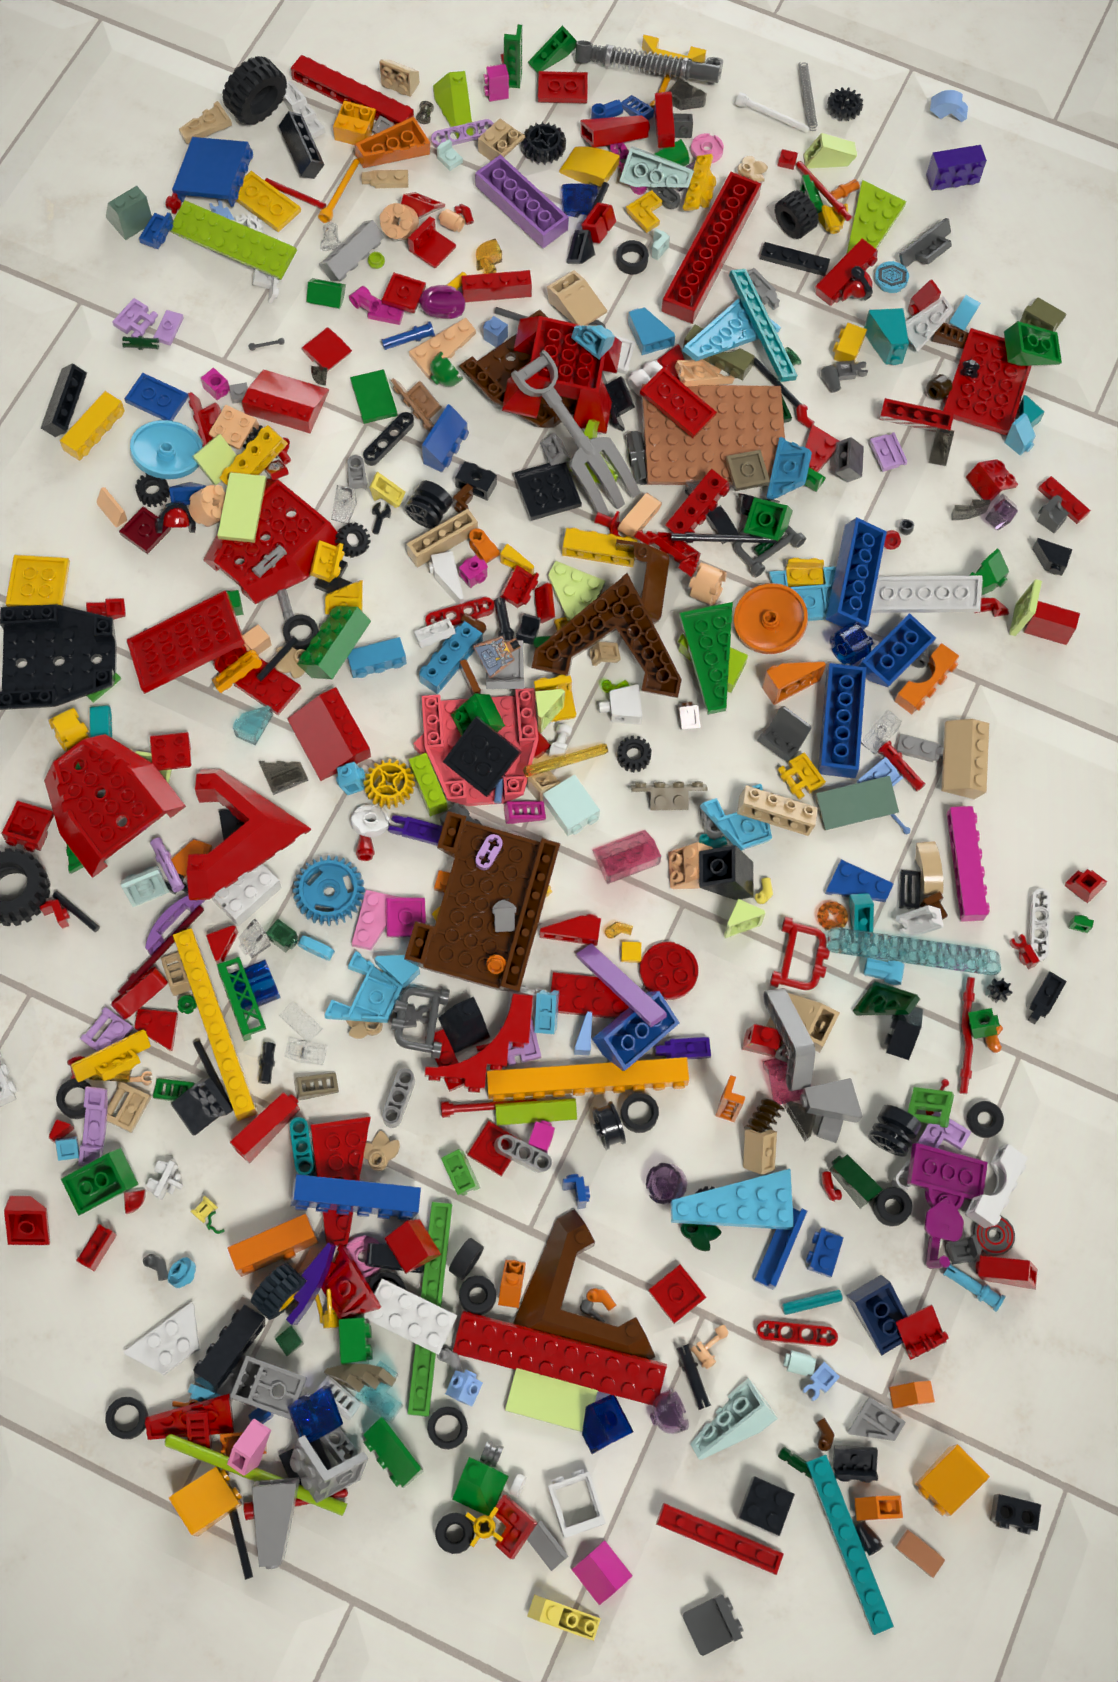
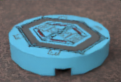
M888 261L880 264L874 279L876 285L881 287V290L888 293H897L907 286L909 273L902 264Z

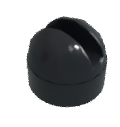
M904 519L900 522L899 530L903 535H910L914 529V522Z

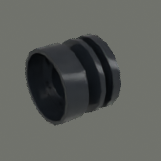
M427 480L421 481L414 495L405 505V511L419 525L433 529L439 525L443 514L448 511L453 503L452 497L440 485Z
M884 1105L877 1117L880 1123L873 1125V1130L870 1131L868 1138L879 1148L891 1154L905 1157L909 1151L908 1148L912 1145V1141L909 1138L916 1137L921 1127V1122L903 1109L892 1105Z

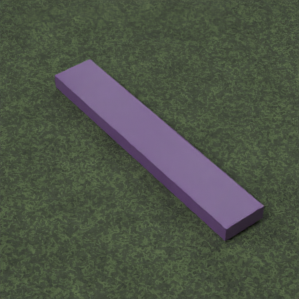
M593 944L576 953L577 958L650 1027L667 1017L666 1012Z

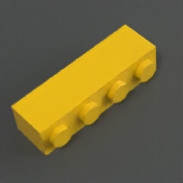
M104 391L60 439L63 450L79 461L84 456H87L90 449L112 428L116 420L123 416L125 410L122 401Z
M566 528L562 556L633 567L635 561L634 553L616 550V541L618 539L638 542V540L631 537H618L613 534L606 535L595 531L588 532L577 528Z

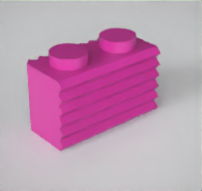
M506 64L487 66L486 74H483L484 83L487 84L484 86L485 96H488L489 101L509 99V75Z

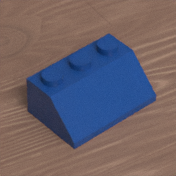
M449 404L422 444L423 464L439 472H443L445 467H449L452 456L458 453L462 440L465 441L469 434L467 422Z

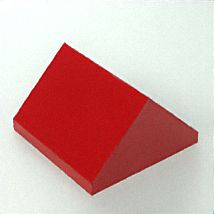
M420 1219L407 1220L385 1237L386 1243L405 1274L441 1255Z

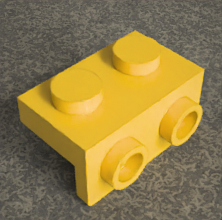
M319 540L316 545L310 575L327 582H331L335 577L337 578L341 570L339 563L344 556V551H342L343 544L339 543L337 546H333Z

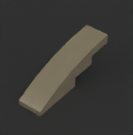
M344 1364L327 1368L324 1371L327 1376L333 1378L340 1385L356 1392H360L364 1385L376 1390L380 1382L392 1387L397 1380L384 1368L371 1364Z

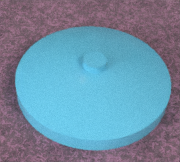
M168 420L153 421L138 428L131 438V458L136 466L148 475L161 479H178L193 473L199 467L192 456L203 448L199 436L186 425Z

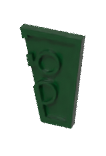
M874 981L853 1009V1012L856 1016L909 1015L920 1001V998L917 994Z

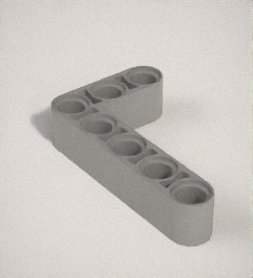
M786 989L764 991L765 1006L789 1052L786 1071L787 1088L789 1091H795L811 1087L815 1061L814 1043Z

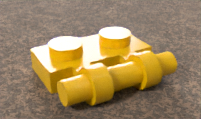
M805 752L789 761L788 765L791 769L786 770L784 766L778 768L781 774L780 778L783 782L786 781L791 788L790 792L796 795L799 800L805 797L801 791L802 789L806 788L810 794L826 783ZM795 774L801 781L798 784L792 778Z

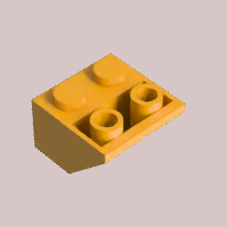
M344 101L333 125L334 139L355 145V143L372 135L376 109Z

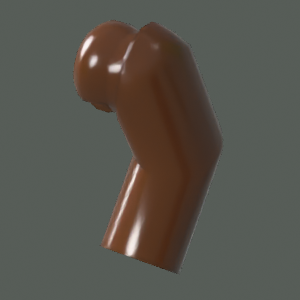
M467 613L461 618L462 622H467L482 632V635L485 633L487 628L484 622L474 619Z
M823 1418L816 1423L821 1431L818 1448L821 1451H828L832 1447L835 1434L827 1420Z

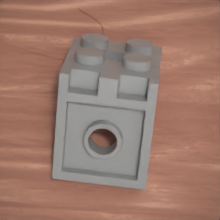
M517 640L521 648L512 652L515 659L512 663L492 678L489 677L486 671V689H524L523 640Z
M304 1435L296 1441L290 1459V1466L294 1472L298 1473L304 1489L308 1490L315 1502L318 1503L358 1482L361 1479L368 1457L365 1452H362L327 1470Z

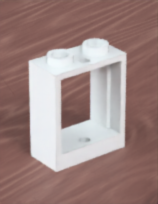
M583 1469L571 1473L572 1478L564 1480L562 1476L551 1480L552 1485L548 1486L564 1538L606 1524L590 1473H584ZM585 1480L597 1517L566 1527L555 1490Z

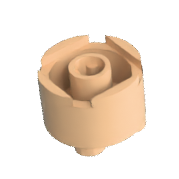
M390 204L379 216L383 232L393 239L407 240L419 225L416 211L404 204Z
M209 485L190 496L189 500L191 501L188 507L190 515L198 524L202 523L206 527L220 522L226 495L222 486Z
M701 562L698 566L696 577H692L689 587L692 589L689 596L711 606L715 604L723 590L721 585L722 581H726V571Z

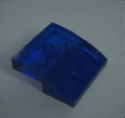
M581 183L563 184L561 186L562 211L566 215L576 218L580 214L588 216L598 195L597 186Z
M266 959L244 968L258 1007L281 998ZM235 971L230 974L236 976L238 971ZM239 981L234 986L235 991L242 994L246 988L245 984ZM243 999L241 1008L249 1011L253 1004L251 1001Z
M323 1386L309 1397L303 1395L287 1407L298 1438L305 1435L309 1443L327 1435L343 1424L330 1386Z

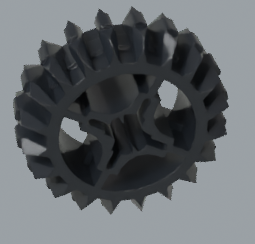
M542 121L541 124L535 123L534 126L530 125L529 129H525L523 134L525 139L522 140L521 147L527 159L531 158L532 162L537 161L538 164L544 162L546 165L547 162L552 164L553 160L558 161L559 157H562L563 152L566 150V137L564 132H561L560 127L556 128V124L551 126L549 122L544 124Z

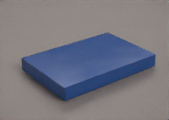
M142 372L124 400L125 403L155 417L173 421L189 395Z

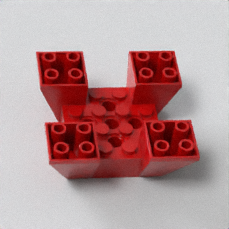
M543 316L520 319L514 351L531 354L528 364L540 357L541 351H546L558 369V378L554 385L555 390L559 396L576 399L573 415L575 422L581 429H586L589 420H597L600 422L597 432L606 434L612 401L601 376L602 371L617 374L622 342L615 337L612 347L598 359L571 338L574 327L579 326L578 324ZM544 367L525 382L534 389L547 388L550 382L548 368ZM511 376L507 381L502 411L537 419L542 396L531 397L524 394Z

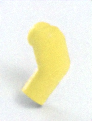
M768 877L761 879L762 890L755 894V900L758 904H765L773 896L771 879Z

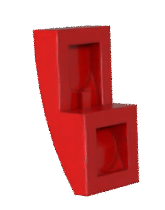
M124 598L105 599V602L86 603V612L111 617L113 620L125 617Z

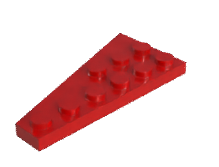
M371 1117L310 1125L317 1177L360 1180ZM328 1210V1213H322L326 1245L328 1242L334 1243L336 1247L340 1244L348 1245L353 1212H349V1215L336 1214L335 1210Z

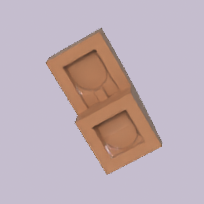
M906 1530L895 1547L908 1560L915 1563L932 1578L935 1577L945 1562L942 1556L909 1530Z

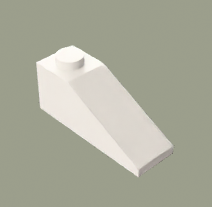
M449 551L431 555V562L428 563L430 573H434L435 580L458 605L464 603L453 552Z

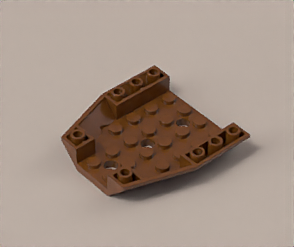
M540 309L529 316L547 317ZM517 334L478 361L472 356L459 365V368L492 402L503 407L507 381L511 377V373L515 370L519 371L531 359V354L514 351ZM512 356L515 360L508 361L506 358ZM560 396L562 403L571 415L574 414L576 399ZM543 397L541 398L537 419L518 415L540 428H554L562 422Z

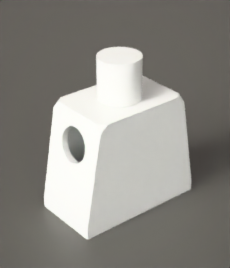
M639 684L611 690L609 692V701L599 702V713L610 712L611 722L640 725L642 723V709Z

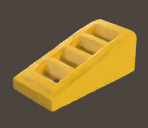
M506 544L500 553V562L512 569L518 565L533 575L534 565L512 546Z

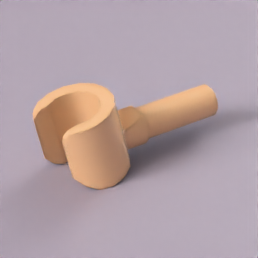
M146 1071L141 1076L124 1078V1082H142L148 1086L152 1081H145L143 1078L145 1076H152V1073Z
M725 1325L715 1329L717 1336L704 1345L707 1350L716 1342L728 1336V1330Z

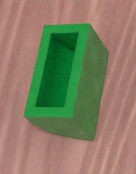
M682 139L675 142V147H667L655 153L657 156L682 166L688 165L690 161L688 150Z
M312 278L308 281L306 302L340 309L344 300L346 284Z

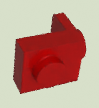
M58 899L46 901L44 905L40 906L44 916L51 913L55 914L57 922L62 929L69 926L67 919L70 918L68 910L66 907H62Z

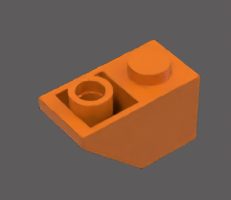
M505 1260L498 1305L519 1308L526 1266L525 1262Z

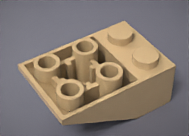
M575 270L547 286L549 303L574 324L588 325L607 313V309L587 281Z
M788 993L814 1043L815 1051L820 1053L840 1012L822 1003ZM770 1017L766 1026L777 1029Z

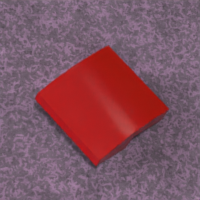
M328 327L301 348L312 362L315 361L325 374L352 352L349 346Z

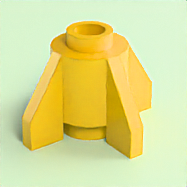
M845 203L843 205L846 207V211L848 212V204ZM823 205L822 212L818 213L819 222L830 234L839 233L843 229L845 219L834 211V207Z
M494 1507L489 1516L483 1515L478 1518L467 1512L465 1516L474 1522L473 1528L476 1534L470 1544L472 1547L476 1545L480 1538L487 1539L494 1536L500 1542L503 1540V1537L495 1532L496 1525L493 1520L499 1510L498 1508ZM483 1523L488 1524V1531L483 1532L481 1530Z

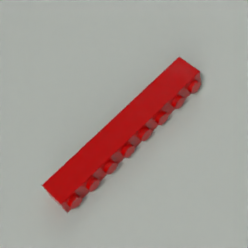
M300 55L291 67L292 80L341 104L344 101L376 109L375 121L381 115L396 125L414 117V109L410 106L387 97L381 92H377L367 85L344 76L340 72L334 71L309 57Z

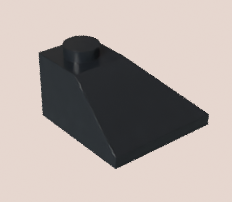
M474 996L455 1004L438 1017L454 1053L490 1038L484 1018Z

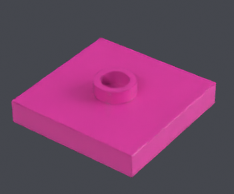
M425 898L385 899L387 938L411 937L415 921L426 924Z

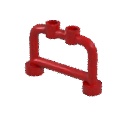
M785 916L781 931L789 933L782 970L781 972L773 971L770 986L778 988L779 984L800 990L814 989L818 985L820 977H825L827 967L822 966L823 960H828L830 948H826L827 938L821 930L794 923L793 918ZM797 932L813 935L819 939L812 979L808 983L788 978Z

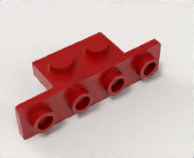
M190 392L188 393L190 399L188 402L194 411L193 418L198 424V434L203 440L202 447H204L213 439L209 432L219 417L221 410L216 402L203 409L200 399Z

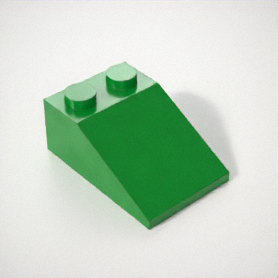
M1019 321L1004 331L1007 360L1009 363L1020 366L1060 365L1062 363L1057 332Z
M121 1148L109 1152L61 1178L78 1216L139 1185Z

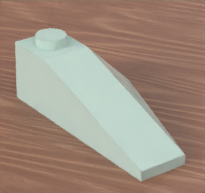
M632 146L629 150L620 182L634 187L688 188L694 170Z
M749 1378L729 1394V1401L723 1408H718L715 1412L717 1416L714 1420L706 1424L690 1445L699 1460L762 1432L778 1419L770 1405Z

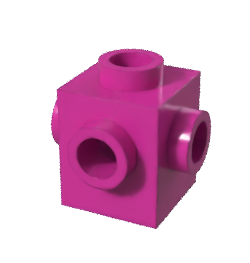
M475 555L472 558L466 559L459 567V576L469 588H472L477 583L480 584L485 581L488 566L483 559L480 560Z

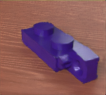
M709 1037L670 1039L664 1042L665 1045L655 1046V1056H666V1059L687 1057V1060L711 1058Z

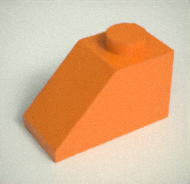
M901 1495L855 1498L857 1521L903 1518Z

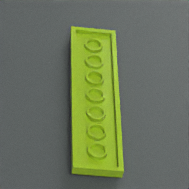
M184 200L173 220V228L170 231L175 235L282 280L297 252V249L292 245Z

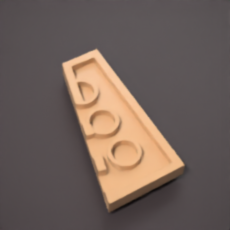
M464 318L410 350L409 356L426 377L430 379L433 375L430 371L432 359L440 351L443 353L442 358L447 357L451 359L455 352L462 348L476 334V329L467 318Z

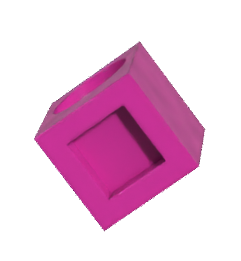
M212 368L201 377L203 388L216 400L226 396L230 391L228 380L215 368Z
M536 1121L528 1144L548 1153L555 1127H552V1124L547 1121Z

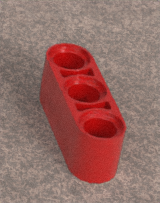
M153 967L111 1002V1006L125 1020L162 990L168 981L156 967Z

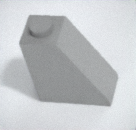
M851 1078L804 1088L800 1095L801 1105L806 1108L807 1113L854 1123L859 1122L863 1117Z

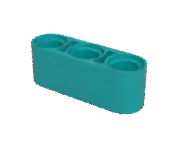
M110 705L90 707V738L104 734L112 738V713Z
M297 1117L290 1123L295 1169L298 1175L313 1176L315 1173V1163L310 1128L304 1118ZM303 1124L305 1126L304 1130L300 1133L295 1132V1127ZM306 1144L308 1148L305 1152H298V1146ZM303 1164H309L310 1170L308 1172H301L300 1167Z

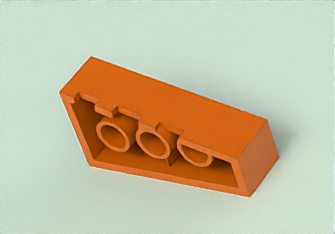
M414 117L355 143V156L363 168L430 154V141Z

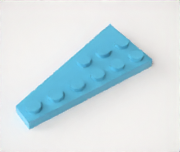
M740 298L688 342L682 351L693 360L698 361L758 340L759 337ZM771 320L776 332H779L781 327Z
M787 1169L674 1199L670 1203L671 1223L792 1230L794 1228L791 1170Z

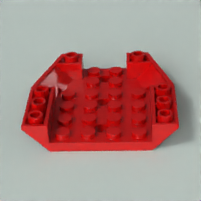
M267 478L255 543L218 539V536H216L203 560L216 572L219 569L241 587L242 594L254 604H257L277 594L279 590L288 589L308 579L311 576L310 571L317 542L320 540L337 546L338 543H335L337 537L335 536L338 532L325 517L280 480ZM290 511L296 512V515L293 517H288L287 513ZM263 535L271 536L267 541L261 540ZM278 545H281L287 554L276 563L274 568H270L260 578L256 576L252 568L257 566L266 554L269 555ZM275 556L272 557V558L264 565V567H265L269 562H271V561L275 558ZM237 559L245 560L241 565L235 564Z
M106 734L80 741L52 763L44 780L59 833L92 878L108 867L105 862L106 859L165 814L172 818L186 807L153 763ZM79 762H84V767L81 770H76V765ZM100 790H106L104 797L97 798V793ZM127 818V824L120 827L118 825L120 819Z

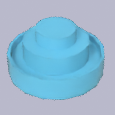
M187 1257L179 1259L170 1268L167 1278L168 1283L175 1288H181L190 1284L194 1279L196 1271L195 1263Z

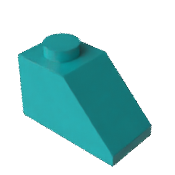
M869 893L851 894L849 912L853 939L873 938L874 902Z

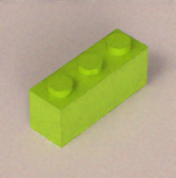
M427 753L408 759L411 773L414 775V780L429 816L447 811V801Z

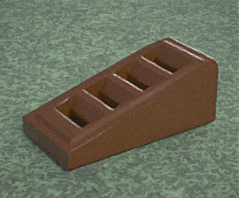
M943 323L933 334L932 342L964 349L969 333Z

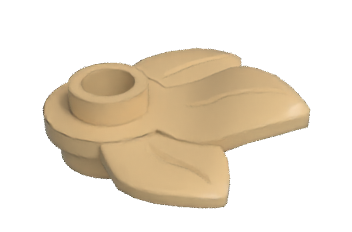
M747 156L743 158L737 170L741 176L757 182H764L765 179L762 174L767 171L768 166L762 161H756L753 156Z
M283 646L276 649L277 653L283 648ZM292 648L276 665V670L281 673L291 672L294 679L301 677L305 671L297 665L299 662L297 658H300L305 650Z
M346 1020L347 1024L352 1027L349 1031V1036L356 1039H362L367 1035H377L383 1028V1024L379 1022ZM374 1024L376 1028L371 1029L369 1026Z
M379 1131L372 1144L366 1142L364 1158L369 1161V1166L373 1170L381 1171L387 1167L389 1160L396 1157L400 1143L398 1140L390 1142L388 1136L383 1131ZM382 1158L381 1163L377 1164V1160Z

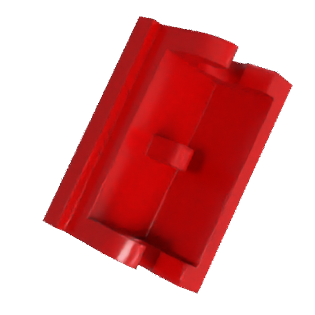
M98 1224L95 1232L76 1261L95 1272L117 1235L110 1229H106Z

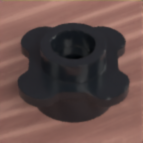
M974 360L964 361V367L960 371L961 375L976 378L980 365Z

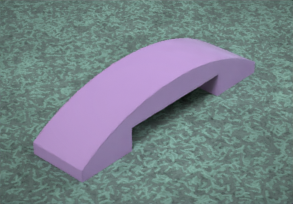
M85 1087L84 1107H86L83 1143L80 1146L78 1166H85L102 1156L107 1125V1089Z

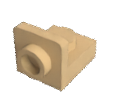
M597 642L590 649L592 665L597 666L601 662L618 663L621 660L618 644Z

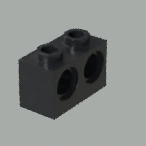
M995 1494L990 1521L996 1522V1527L1009 1529V1526L1018 1528L1017 1532L1030 1535L1031 1531H1038L1041 1504ZM1002 1506L1007 1507L1009 1510V1516L1006 1519L1000 1513ZM1024 1511L1030 1515V1522L1028 1524L1022 1520V1513Z

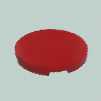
M661 942L647 950L641 960L639 973L642 984L648 992L660 991L665 1000H674L685 996L693 989L699 971L697 960L689 949L675 942Z

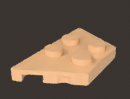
M703 359L698 361L678 360L675 365L680 381L687 387L732 384L735 379L732 375L723 376L720 374L721 369Z

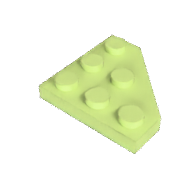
M555 561L548 574V580L553 586L555 596L563 609L567 621H570L591 602L596 600L605 586V580L558 561Z

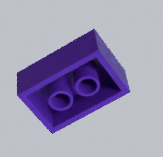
M974 145L933 152L926 173L931 191L979 183L987 161L982 146Z

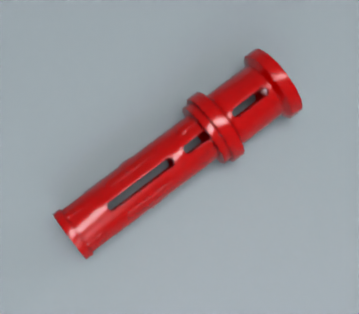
M886 742L877 752L879 754L882 753L918 792L926 783L902 759L903 754L896 751L891 745L892 742Z

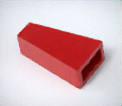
M642 115L580 120L581 137L593 148L649 137L650 123Z
M283 1092L230 1141L234 1150L250 1164L300 1111L297 1105L299 1101L292 1094L287 1096Z

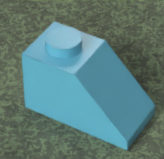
M1025 413L1012 423L1004 442L1019 455L1032 449L1034 446L1033 441L1036 437Z
M405 955L377 956L375 958L376 965L403 986V990L420 974L418 966L404 960Z

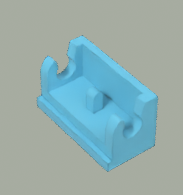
M541 990L537 993L534 1033L555 1034L557 1030L559 991L553 990L549 993Z

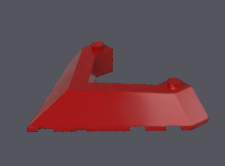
M201 769L196 774L195 792L199 803L219 802L245 824L208 854H188L187 883L189 900H210L223 887L226 889L238 881V877L246 872H251L272 858L275 853L294 843L297 837L303 833L307 834L310 832L311 828L222 769Z

